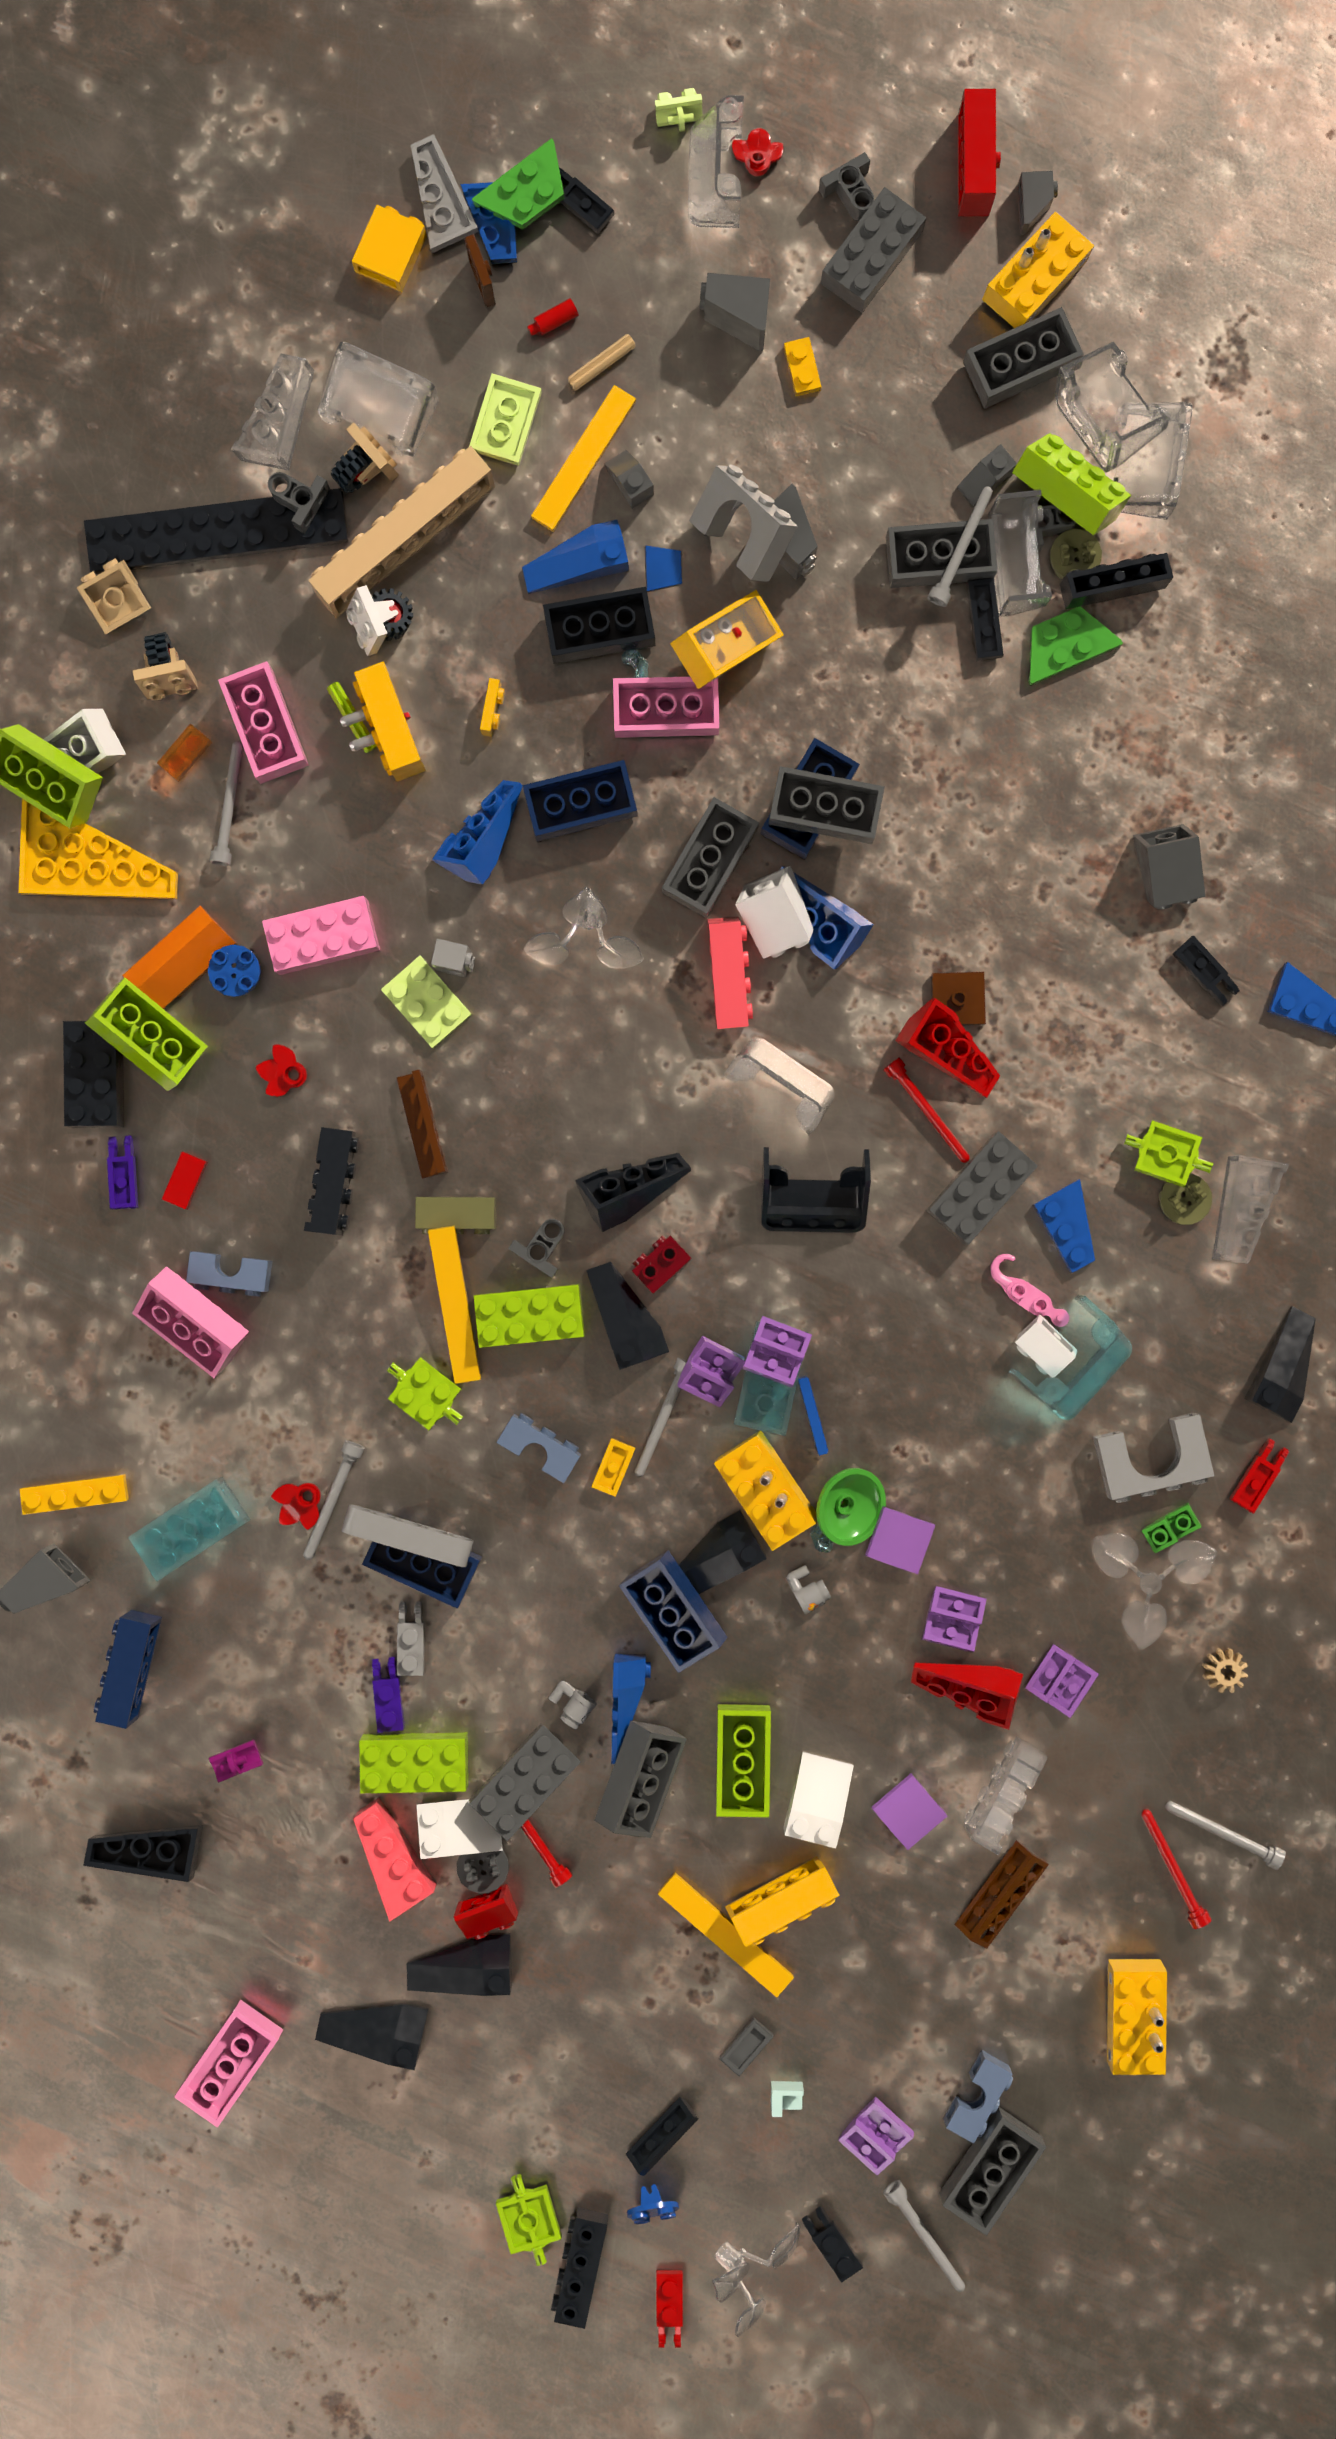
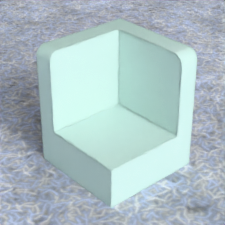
M771 2081L772 2117H782V2110L802 2109V2096H804L803 2082Z

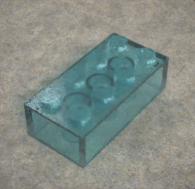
M755 1321L751 1344L760 1321ZM800 1368L792 1388L745 1370L735 1411L734 1425L786 1436Z
M220 1477L129 1536L128 1539L155 1580L159 1581L251 1519L224 1478Z

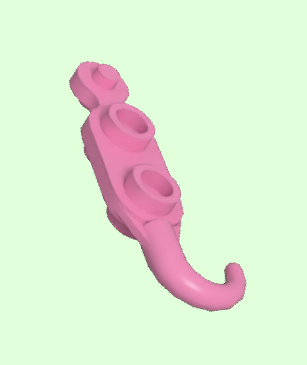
M1001 1254L993 1260L990 1270L991 1275L1002 1286L1012 1301L1033 1315L1049 1316L1051 1322L1057 1327H1063L1069 1322L1068 1312L1063 1309H1055L1048 1295L1025 1280L1008 1277L1000 1272V1263L1004 1260L1015 1261L1014 1256Z

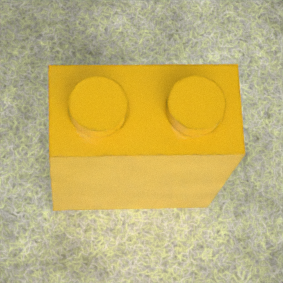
M376 205L352 259L354 271L403 292L427 238L425 226L419 219L413 216H409V218L402 216L396 209L390 206H385L384 208Z

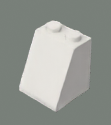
M791 866L743 886L735 905L763 959L769 956L773 958L785 953L786 949L794 946L795 948H800L809 942L814 929Z

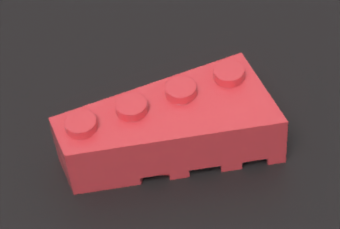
M738 916L707 919L710 933L709 947L712 958L711 970L714 984L713 993L717 1029L748 1027V1019H753L752 1003L747 1004L746 993H751L750 977L745 978L744 967H749L748 951L743 952L742 941H747L746 925H741Z
M380 1797L357 1811L353 1820L390 1922L434 1893L437 1884Z

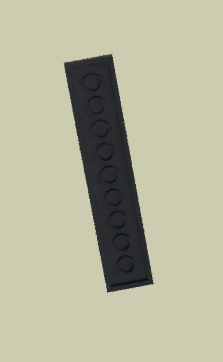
M341 488L329 490L305 534L297 530L291 521L296 512L281 505L273 497L84 520L90 572L94 571L95 574H100L105 571L102 566L115 558L118 563L124 560L129 569L134 570L349 543L343 491ZM310 497L300 498L298 504H307L310 501Z

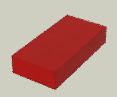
M182 1151L162 1200L188 1210L208 1162Z

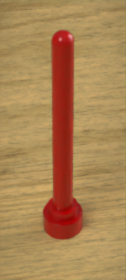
M898 1057L883 1069L889 1078L892 1077L900 1082L962 1163H967L970 1159L969 1154L905 1073L907 1070L904 1068L906 1065Z
M1144 1809L1141 1816L1189 1909L1188 1920L1192 1928L1199 1929L1208 1925L1212 1921L1208 1911L1198 1905L1150 1810Z
M527 1820L521 1828L549 1868L550 1881L557 1888L567 1882L573 1875L567 1866L564 1867L562 1864H558L533 1825Z

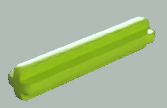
M334 682L327 687L329 694L343 716L356 712L339 682ZM363 721L349 726L357 739L370 734ZM374 744L363 748L365 753H369L377 746Z

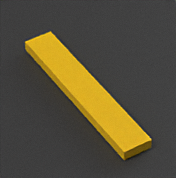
M615 385L612 387L531 515L533 520L552 532L555 531L635 405L636 398Z
M455 1225L429 1229L428 1234L454 1382L457 1384L481 1380Z
M676 1872L658 1891L660 1897L775 1997H778L793 1980L794 1975L760 1945L745 1947L733 1922Z

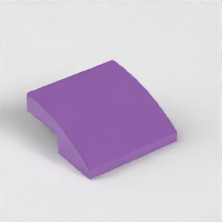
M762 1316L742 1369L792 1388L812 1334Z
M702 1336L688 1358L677 1385L679 1388L721 1407L735 1388L732 1382L743 1368L745 1358Z
M882 1506L865 1556L918 1574L935 1524Z
M935 1586L922 1640L974 1652L979 1626L983 1620L986 1599Z
M1053 1644L1025 1689L1071 1718L1099 1676V1673Z
M912 1773L871 1807L907 1850L947 1817L945 1811L929 1795Z
M874 2097L839 2136L838 2141L872 2172L879 2175L895 2160L896 2153L913 2139L914 2131L878 2098Z

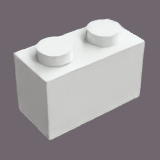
M1040 1314L1018 1334L1015 1341L1017 1349L1024 1356H1030L1036 1362L1035 1365L1044 1375L1048 1374L1052 1378L1072 1362L1077 1354V1349Z

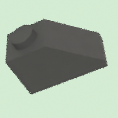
M1053 171L1021 173L1018 182L1021 235H1026L1050 209L1053 199L1057 198L1058 182L1053 181Z
M1000 444L972 469L957 488L974 507L983 488L988 486L994 491L1013 475L1012 472L1017 463Z
M627 450L604 463V466L632 509L654 495L653 483L641 464Z

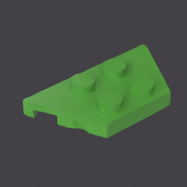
M553 139L548 140L472 198L474 206L477 208L481 206L493 212L494 216L502 220H509L513 225L525 229L564 199V191Z
M1076 607L1031 628L1030 676L1028 683L1031 686L1114 650L1122 646L1123 642L1082 607Z

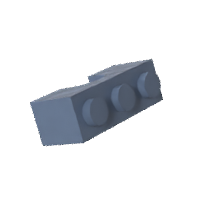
M190 1251L186 1282L193 1283V1288L209 1290V1286L219 1287V1292L235 1293V1289L245 1290V1295L261 1297V1292H269L272 1261L242 1258L239 1272L230 1277L225 1275L220 1268V1254Z
M522 1413L519 1416L514 1414L496 1443L518 1456L528 1444L537 1443L542 1445L547 1452V1461L542 1471L564 1483L581 1456L577 1452L579 1448L567 1440L564 1443L555 1439L557 1434L544 1426L541 1430L532 1425L534 1420Z
M981 2050L969 2071L972 2082L982 2088L981 2095L973 2101H965L955 2096L943 2118L947 2129L973 2144L977 2137L983 2136L987 2128V2119L990 2114H994L997 2111L1001 2094L1010 2088L1013 2081V2074L1009 2065Z

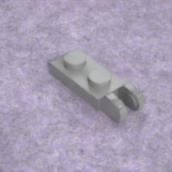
M400 1602L399 1622L397 1623V1676H423L425 1629L422 1602H416L414 1606L415 1622H406L407 1605L406 1602Z

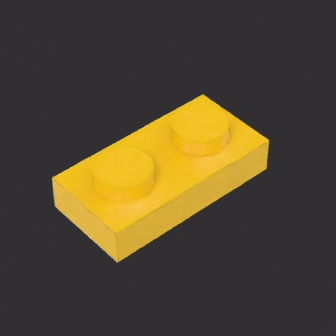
M806 337L784 343V351L795 396L821 391V383L810 338Z
M489 678L480 725L481 734L484 736L492 737L493 729L498 730L500 714L496 713L498 704H503L505 689L501 688L502 686L498 679Z
M611 1438L591 1487L616 1497L635 1447Z

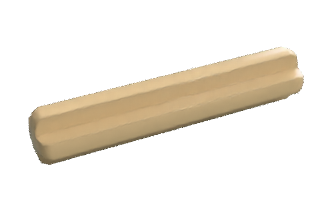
M626 334L568 377L570 386L574 390L580 389L633 350L635 342L632 337Z

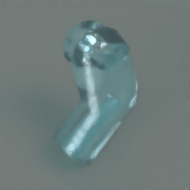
M630 649L622 654V661L624 664L631 665L635 669V678H648V661L638 650Z
M817 1522L810 1531L812 1542L819 1552L828 1553L833 1548V1542L824 1536Z

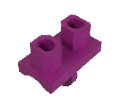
M254 1739L208 1758L218 1783L263 1765Z

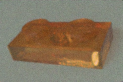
M189 724L157 764L179 782L212 742L192 724Z

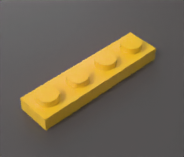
M125 1474L19 1489L23 1515L129 1500Z

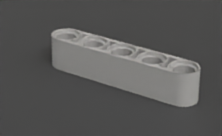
M348 1505L341 1529L342 1532L460 1567L467 1566L474 1542L460 1535L356 1505Z

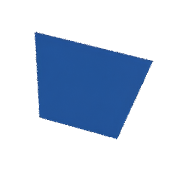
M645 545L647 591L682 584L681 551Z

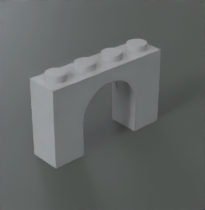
M731 464L728 467L716 465L689 521L705 536L722 537L735 511L744 504L751 517V534L736 566L751 580L769 582L798 526L790 519L789 513L779 509L774 505L775 501L771 497L758 490L759 486L755 482L746 479L742 475L743 471L740 468Z
M1191 1413L1169 1419L1175 1443V1457L1166 1471L1155 1476L1141 1475L1133 1468L1123 1432L1114 1431L1093 1436L1107 1498L1115 1499L1116 1503L1131 1500L1132 1495L1140 1493L1141 1497L1157 1494L1156 1490L1161 1488L1172 1491L1182 1488L1183 1483L1192 1482V1485H1198L1208 1482L1207 1478L1213 1477L1214 1472L1200 1414Z

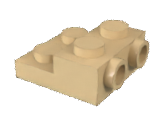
M116 558L104 564L102 567L105 571L95 575L94 571L80 578L82 584L76 587L105 634L151 608L126 562L122 560L118 563Z

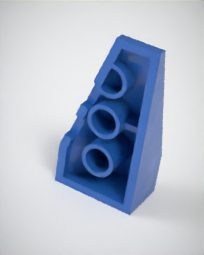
M618 520L591 525L523 566L522 569L528 594L629 571L628 558Z
M503 780L481 802L482 809L472 817L469 815L463 821L466 825L456 835L451 833L445 839L432 860L467 882L484 884L497 864L523 787L520 782Z
M794 873L814 929L809 940L810 949L830 967L837 969L861 946L874 924L851 907Z
M645 1654L614 1655L611 1764L616 1762L629 1723L635 1715L645 1687V1678H651V1662H646Z

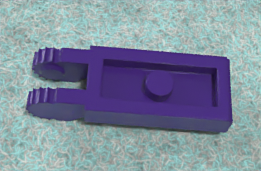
M131 1135L124 1138L125 1156L117 1157L118 1142L116 1137H109L108 1139L109 1157H107L110 1210L138 1208L135 1156H133L134 1143Z
M389 1657L388 1659L390 1677L381 1678V1663L379 1659H372L374 1678L372 1683L377 1733L402 1731L405 1729L400 1676H397L395 1657Z

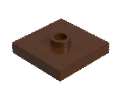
M474 234L469 235L464 239L468 260L484 304L487 307L496 305L490 276H492L491 268L487 260L483 261Z
M984 972L931 974L932 998H936L953 1010L960 1018L959 1021L962 1025L986 1024Z

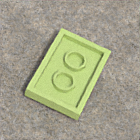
M492 373L469 447L472 446L478 454L519 466L542 389Z
M421 956L417 957L381 989L433 1049L472 1016Z

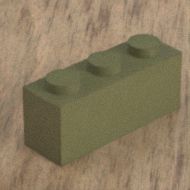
M416 1197L415 1228L422 1229V1234H428L429 1229L455 1225L456 1234H464V1229H474V1234H490V1229H496V1198Z

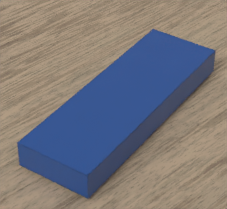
M807 1376L799 1377L797 1380L817 1454L819 1456L827 1454L829 1451L809 1378Z

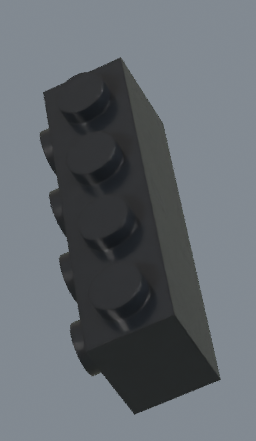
M1167 553L1149 554L1139 559H1125L1111 565L1101 564L1081 571L1078 569L1070 571L1060 583V589L1065 609L1067 610L1165 589L1174 577Z
M577 2208L576 2217H570L567 2233L572 2234L570 2243L565 2242L562 2259L566 2260L565 2268H559L556 2285H560L559 2295H553L551 2311L555 2312V2323L583 2329L586 2327L608 2225V2214Z

